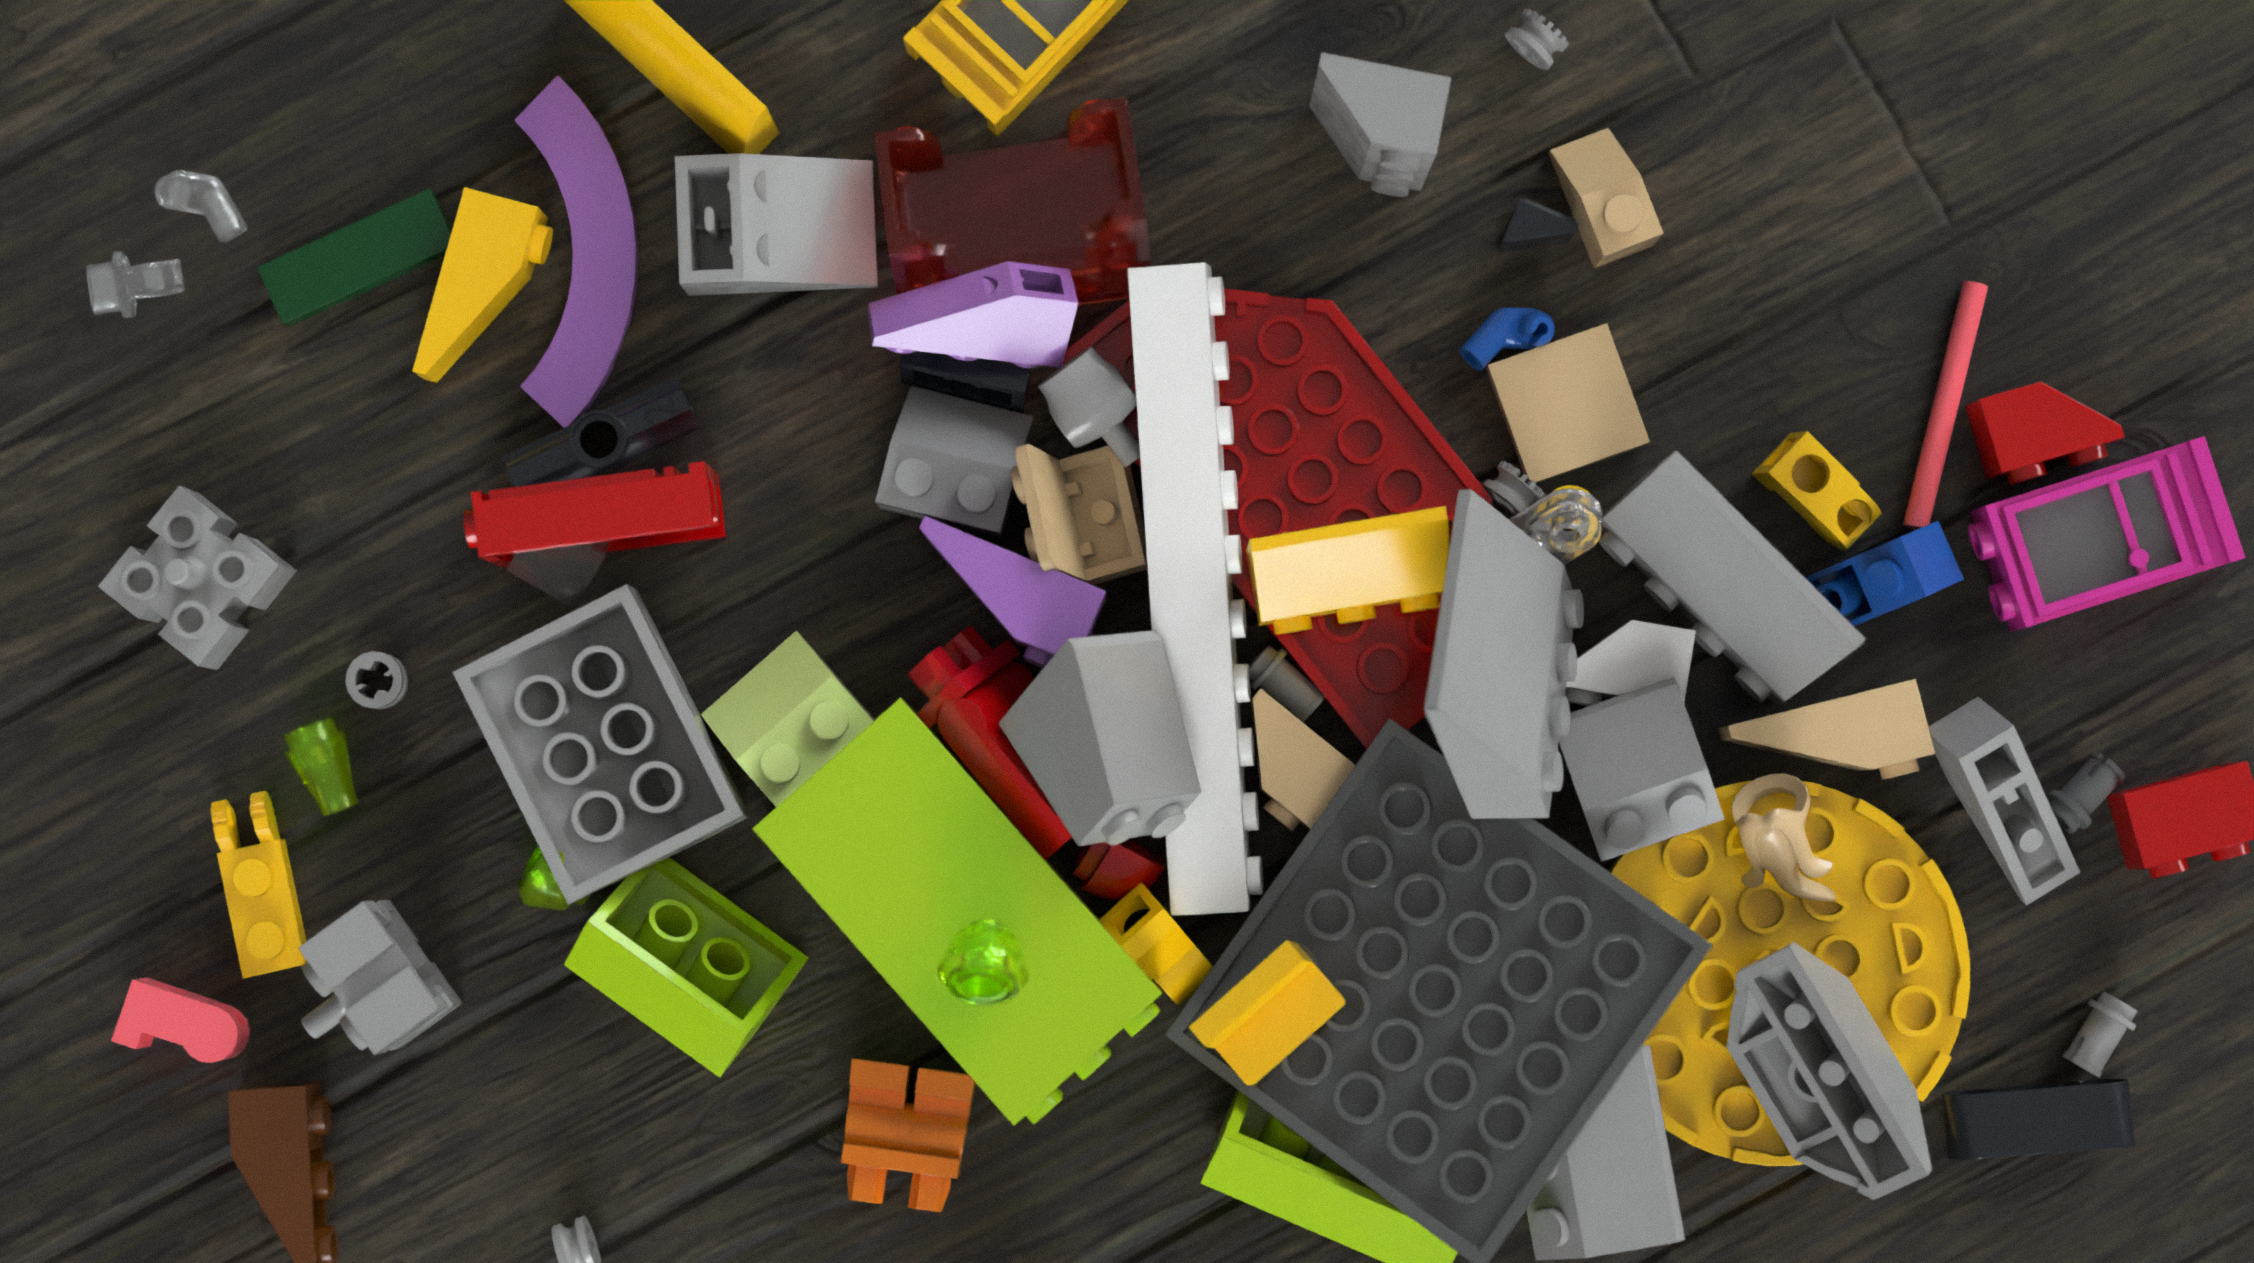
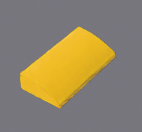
M564 0L728 154H760L779 134L768 108L654 1Z

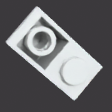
M1637 620L1624 623L1577 657L1576 679L1573 682L1566 683L1565 697H1567L1570 704L1591 706L1602 702L1603 697L1614 698L1674 677L1684 702L1696 631Z

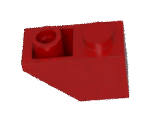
M2041 381L1981 398L1965 407L1986 479L2006 474L2009 485L2046 475L2045 462L2066 456L2070 468L2108 457L2105 445L2125 437L2120 424Z

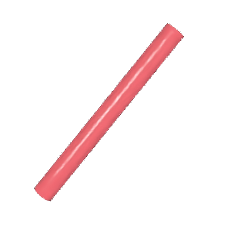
M1963 281L1903 522V526L1917 530L1930 524L1988 286L1982 283Z

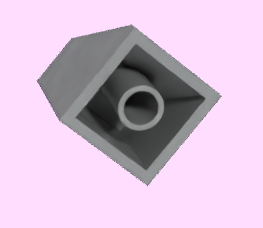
M1156 630L1067 639L998 723L1078 846L1102 842L1116 845L1133 837L1152 835L1154 838L1166 836L1184 822L1186 818L1184 811L1202 792L1163 640Z

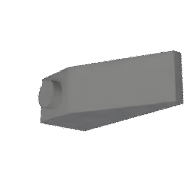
M1976 697L1929 726L1935 755L1948 782L2019 899L2026 906L2081 873L2012 723L1981 698Z

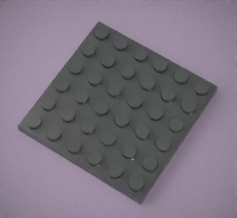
M1389 718L1165 1036L1471 1263H1489L1710 952L1713 945L1533 818L1472 819L1446 758ZM1289 940L1299 944L1342 994L1346 1003L1344 1007L1258 1083L1249 1086L1240 1079L1215 1048L1205 1047L1190 1030L1189 1026L1281 944Z

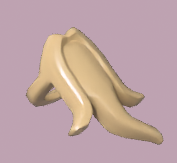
M1785 773L1765 775L1743 786L1734 797L1731 806L1733 818L1741 843L1751 864V869L1741 877V882L1747 887L1757 888L1763 884L1765 869H1767L1785 892L1802 899L1833 902L1835 900V893L1821 883L1805 878L1800 874L1797 866L1798 864L1806 876L1814 878L1826 875L1832 868L1831 861L1820 859L1811 852L1804 830L1811 800L1806 785L1798 777ZM1784 792L1792 795L1797 801L1794 810L1774 808L1763 817L1749 813L1750 807L1755 801L1771 793Z

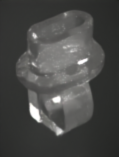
M121 251L113 253L112 262L87 265L86 267L90 302L95 315L121 311L124 318H132L136 316V299L163 297L185 291L183 270L179 259L130 266L126 254Z

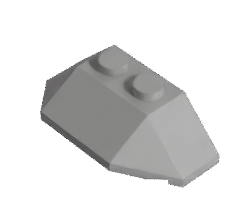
M1795 942L1740 969L1736 973L1734 988L1736 992L1731 1010L1727 1049L1792 1157L1836 1181L1858 1188L1857 1192L1872 1200L1929 1175L1932 1167L1917 1090L1849 978Z

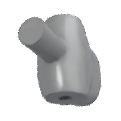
M1092 346L1065 363L1062 368L1056 370L1039 384L1038 388L1048 403L1051 416L1061 432L1075 448L1084 446L1102 437L1124 467L1140 457L1139 443L1122 422L1137 406L1136 392L1123 374L1115 366L1103 359Z

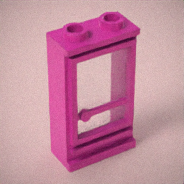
M2205 436L1985 505L1971 511L1974 523L1968 526L1969 538L1974 553L1980 561L1987 560L1994 584L1989 585L1988 588L1992 608L2001 622L2007 620L2010 632L2246 558Z

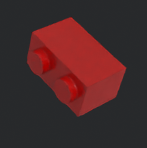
M2248 761L2228 762L2107 796L2127 869L2148 868L2150 877L2157 878L2188 870L2187 858L2210 852L2212 862L2251 853L2248 841L2254 840V781Z

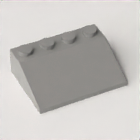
M1674 451L1650 469L1596 524V527L1604 534L1598 540L1603 549L1624 567L1632 562L1649 579L1643 585L1648 594L1669 612L1677 607L1694 624L1690 629L1696 631L1694 640L1714 657H1717L1722 652L1739 669L1734 675L1736 681L1760 703L1766 698L1773 704L1787 701L1856 650L1866 640L1677 451Z
M1472 489L1458 491L1424 710L1472 819L1549 818L1552 792H1559L1563 784V763L1558 752L1559 737L1567 736L1570 729V707L1568 699L1565 697L1566 683L1575 681L1577 675V653L1572 638L1574 628H1581L1583 625V595L1580 589L1573 590L1565 566L1561 561Z
M628 584L453 672L568 904L692 847L751 817L638 590Z

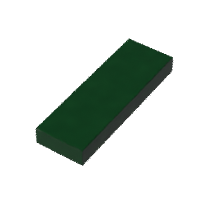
M429 188L258 266L257 269L282 324L290 327L445 256L452 230L435 192Z

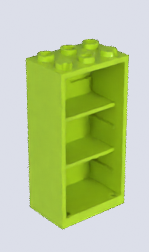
M899 698L752 829L1012 1125L1017 1124L1024 1116L1034 1125L1063 1099L1062 1096L1064 1094L1058 1088L1061 1083L1074 1072L1082 1081L1085 1080L1112 1055V1050L1106 1045L1107 1042L1123 1028L1133 1037L1160 1013V1007L1154 1001L1162 994V991L1155 981L1151 980L1099 921V918L1048 860L1042 858L1007 814L931 728L928 729L916 715L917 712L910 704Z

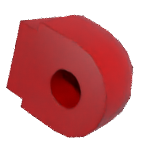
M1129 838L1116 845H1110L1108 842L1083 845L1072 865L1070 873L1082 880L1081 889L1110 901H1120L1141 882L1149 890L1159 879L1167 867V863L1146 846Z

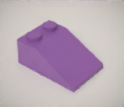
M924 516L919 528L926 539L1018 646L1026 649L1023 656L1026 662L1043 669L1067 639L1092 636L1106 603L1105 590L1057 570L1043 571L1040 563Z

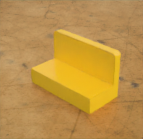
M1286 940L1192 1023L1189 1028L1205 1047L1215 1048L1246 1085L1253 1086L1344 1007L1346 1000L1299 944Z

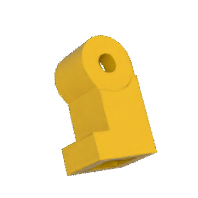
M1808 431L1790 433L1752 472V475L1769 491H1775L1795 509L1823 539L1844 552L1882 514L1877 504L1859 486L1860 483Z
M1142 882L1099 919L1126 953L1151 980L1154 979L1179 1007L1194 995L1213 968L1210 962ZM1142 909L1150 910L1124 933L1125 922L1131 914Z

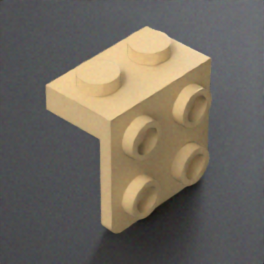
M1031 444L1015 448L1017 466H1013L1011 469L1012 483L1018 499L1021 503L1026 504L1031 527L1025 529L1026 547L1031 560L1040 563L1043 571L1057 570L1090 585H1095L1148 569L1145 529L1130 465L1124 467L1108 445L1060 460Z

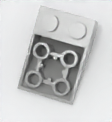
M742 153L675 156L679 284L689 296L878 287L872 160Z

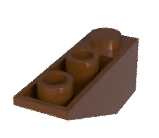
M320 1082L250 1086L228 1091L231 1157L294 1263H337L339 1252L338 1234L334 1225L328 1226L326 1200L333 1199L335 1172L332 1161H324L323 1135H329L331 1131L332 1112L328 1096H321Z

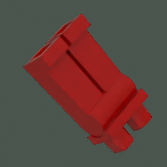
M970 625L957 634L943 648L939 646L930 652L908 673L907 676L929 700L916 715L928 729L938 723L939 732L946 743L1042 858L1046 860L1073 837L998 724L1035 677L1025 666L1013 662L1021 653L1009 640H1006L992 650Z

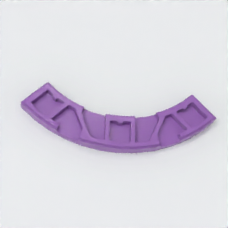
M557 75L514 121L533 140L545 157L564 198L571 227L573 249L572 277L567 303L553 340L536 368L520 387L565 428L574 424L577 418L587 412L614 368V361L620 351L627 326H630L638 286L639 248L636 218L630 191L617 157L602 128L582 100Z

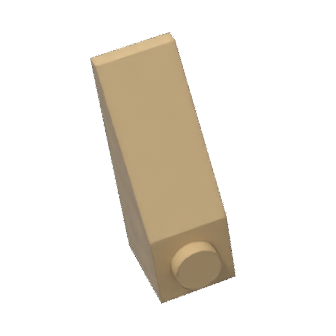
M1916 679L1718 728L1722 741L1857 771L1879 768L1882 780L1919 771L1917 758L1935 754Z

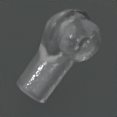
M175 170L168 175L160 177L155 184L154 195L160 206L167 210L205 215L220 242L232 240L240 236L248 228L224 184L215 176Z

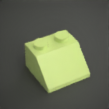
M795 631L700 714L735 761L776 807L875 721L871 714L798 631Z

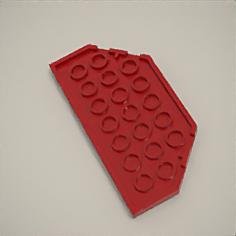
M1224 288L1225 315L1214 316L1216 342L1226 341L1229 354V380L1219 381L1220 406H1231L1234 428V443L1232 445H1223L1225 471L1235 470L1238 488V509L1227 510L1229 535L1240 536L1242 549V573L1232 574V584L1255 613L1256 608L1246 556V548L1250 539L1446 506L1449 541L1451 542L1459 490L1472 489L1492 506V497L1333 300L1297 299L1270 296L1269 293ZM1128 300L1066 350L1063 365L1086 348L1092 346L1103 359L1111 363L1123 374L1136 392L1130 300ZM1136 406L1122 422L1139 443ZM1139 457L1134 462L1141 470V462ZM1438 595L1441 606L1442 595ZM1400 602L1375 606L1376 618L1345 624H1338L1337 613L1311 617L1312 629L1275 635L1273 624L1265 626L1306 677L1317 687L1326 702L1358 742L1367 750L1389 718L1404 729L1409 730L1427 715L1424 708L1440 607L1402 613Z

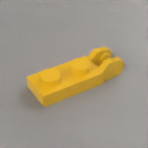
M266 790L250 795V815L260 844L241 848L236 815L227 799L212 802L210 807L215 840L221 850L220 853H217L243 979L299 967L308 962L298 949L307 941L285 839H280L274 808Z

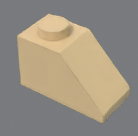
M1609 128L1549 150V156L1574 219L1579 223L1578 229L1594 269L1650 248L1664 234L1641 174Z
M1260 688L1250 702L1259 788L1262 793L1270 798L1263 809L1292 832L1300 823L1310 830L1356 765Z

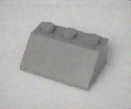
M1321 52L1309 107L1358 179L1372 182L1371 190L1390 196L1406 197L1408 196L1409 189L1421 191L1436 157L1451 77Z
M1650 1045L1642 1046L1527 1208L1536 1261L1589 1258L1685 1240Z

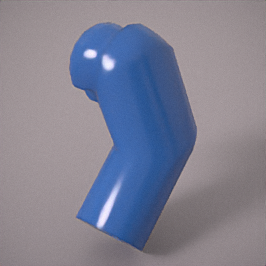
M1498 308L1488 316L1459 348V353L1467 364L1481 371L1501 349H1534L1546 345L1554 336L1555 325L1551 316L1538 309Z

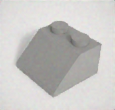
M911 386L890 441L875 500L876 504L882 510L922 520L924 516H927L954 528L1003 540L1015 494L1011 478V469L1013 466H1017L1015 448L1028 443L1034 416Z
M1674 677L1570 713L1569 733L1567 736L1559 737V744L1601 862L1725 820L1708 767Z

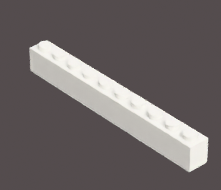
M1205 262L1128 268L1152 631L1156 630L1163 640L1202 791L1184 811L1186 815L1184 822L1176 830L1166 835L1171 916L1248 912L1253 906V895H1263V867L1261 856H1250L1249 831L1259 830V806L1257 792H1246L1244 767L1255 766V745L1253 729L1242 728L1240 703L1250 702L1251 684L1248 663L1237 664L1236 638H1246L1247 626L1244 599L1233 600L1232 574L1242 573V549L1240 536L1229 535L1227 510L1238 509V488L1235 470L1225 471L1223 445H1232L1234 443L1231 406H1220L1219 381L1229 380L1230 376L1228 346L1226 341L1216 342L1214 317L1225 315L1224 283L1222 277H1212L1211 266Z

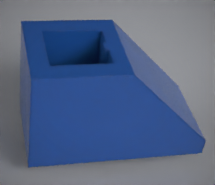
M1939 521L1805 577L1852 626L1910 604L1964 580Z

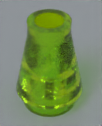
M333 717L310 723L283 735L289 748L283 753L317 802L322 816L336 813L359 803L354 791L344 729L337 730Z

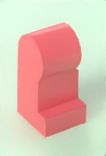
M151 978L132 979L111 1041L133 1049L150 1047L154 1037L182 1045L191 1057L200 1062L213 1063L236 1057L241 1053L249 1041L250 1027L245 1015L232 1005Z

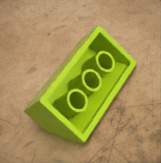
M1237 1089L1216 1138L1200 1182L1201 1184L1384 1263H1452L1458 1252Z

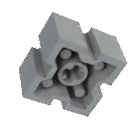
M179 485L147 525L159 535L147 551L130 546L98 587L139 619L159 623L162 618L166 619L168 622L158 635L197 666L218 670L249 632L245 626L237 621L248 606L266 610L297 570L255 538L239 533L232 540L228 536L238 524L200 493Z
M379 900L376 903L374 901H362L298 948L308 961L302 965V971L313 988L323 997L334 992L332 997L301 1019L305 1030L315 1039L340 1023L346 1035L357 1048L364 1050L369 1047L372 1053L377 1055L388 1050L392 1051L402 1048L463 1004V1002L436 964L429 961L417 944L419 940L390 900Z

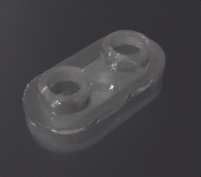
M1568 488L1556 490L1509 520L1565 565L1591 549L1599 541L1602 529V509L1599 502L1589 493ZM1564 528H1572V529H1575V530L1569 532V531H1564V530H1562V529H1564Z

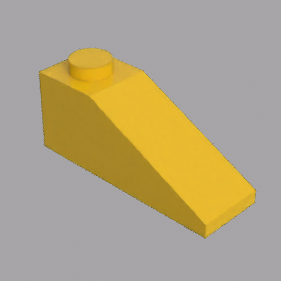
M464 187L412 371L424 380L437 383L532 278L535 264L543 265L545 263L552 243L553 229L546 226L548 217L539 207Z

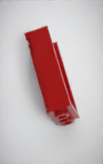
M705 461L688 463L689 473L681 474L676 468L671 466L663 467L664 476L654 469L489 490V495L482 491L471 492L473 509L464 510L463 514L465 536L469 548H478L480 558L499 567L726 538L727 532L720 477Z

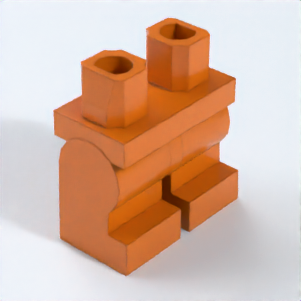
M852 1058L849 1102L841 1163L849 1164L847 1172L848 1199L883 1204L889 1169L913 1173L908 1208L942 1212L950 1192L952 1178L957 1179L960 1176L962 1155L976 1082L967 1073L920 1067L917 1074L914 1103H908L907 1098L912 1066Z

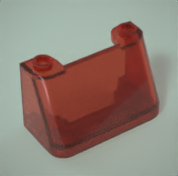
M1127 97L1109 100L1095 99L1083 103L1067 118V138L943 155L941 143L937 136L930 131L918 127L907 126L893 131L874 133L888 253L897 295L1010 261L1070 269L1078 305L1128 298V268L1151 267L1147 218Z

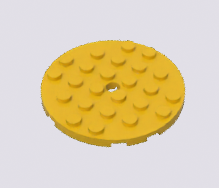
M1751 781L1737 782L1715 788L1725 820L1620 855L1611 866L1609 872L1713 945L1710 952L1644 1043V1045H1650L1665 1130L1692 1146L1737 1162L1763 1166L1804 1165L1792 1157L1727 1049L1731 1010L1736 992L1734 988L1736 973L1743 967L1795 942L1849 978L1917 1090L1918 1100L1923 1102L1938 1083L1952 1059L1950 1053L1958 1036L1961 1021L1966 1018L1970 992V956L1967 935L1958 905L1940 869L1933 859H1929L1921 847L1904 831L1905 828L1880 809L1860 798L1857 799L1836 789L1813 782L1802 781L1808 789L1811 800L1804 830L1812 854L1820 859L1831 861L1832 868L1826 875L1814 878L1806 876L1798 864L1797 866L1800 874L1805 878L1830 888L1835 893V900L1833 902L1814 901L1793 896L1780 888L1767 869H1765L1763 884L1757 888L1745 886L1741 882V877L1751 869V864L1741 843L1731 806L1736 794ZM1784 792L1771 793L1755 801L1750 807L1749 813L1763 817L1774 808L1794 810L1797 801L1792 795Z

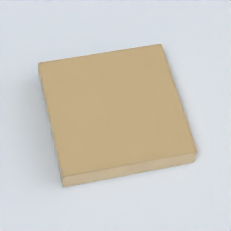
M1607 323L1486 366V371L1522 471L1528 476L1526 479L1527 483L1529 480L1539 483L1650 443Z

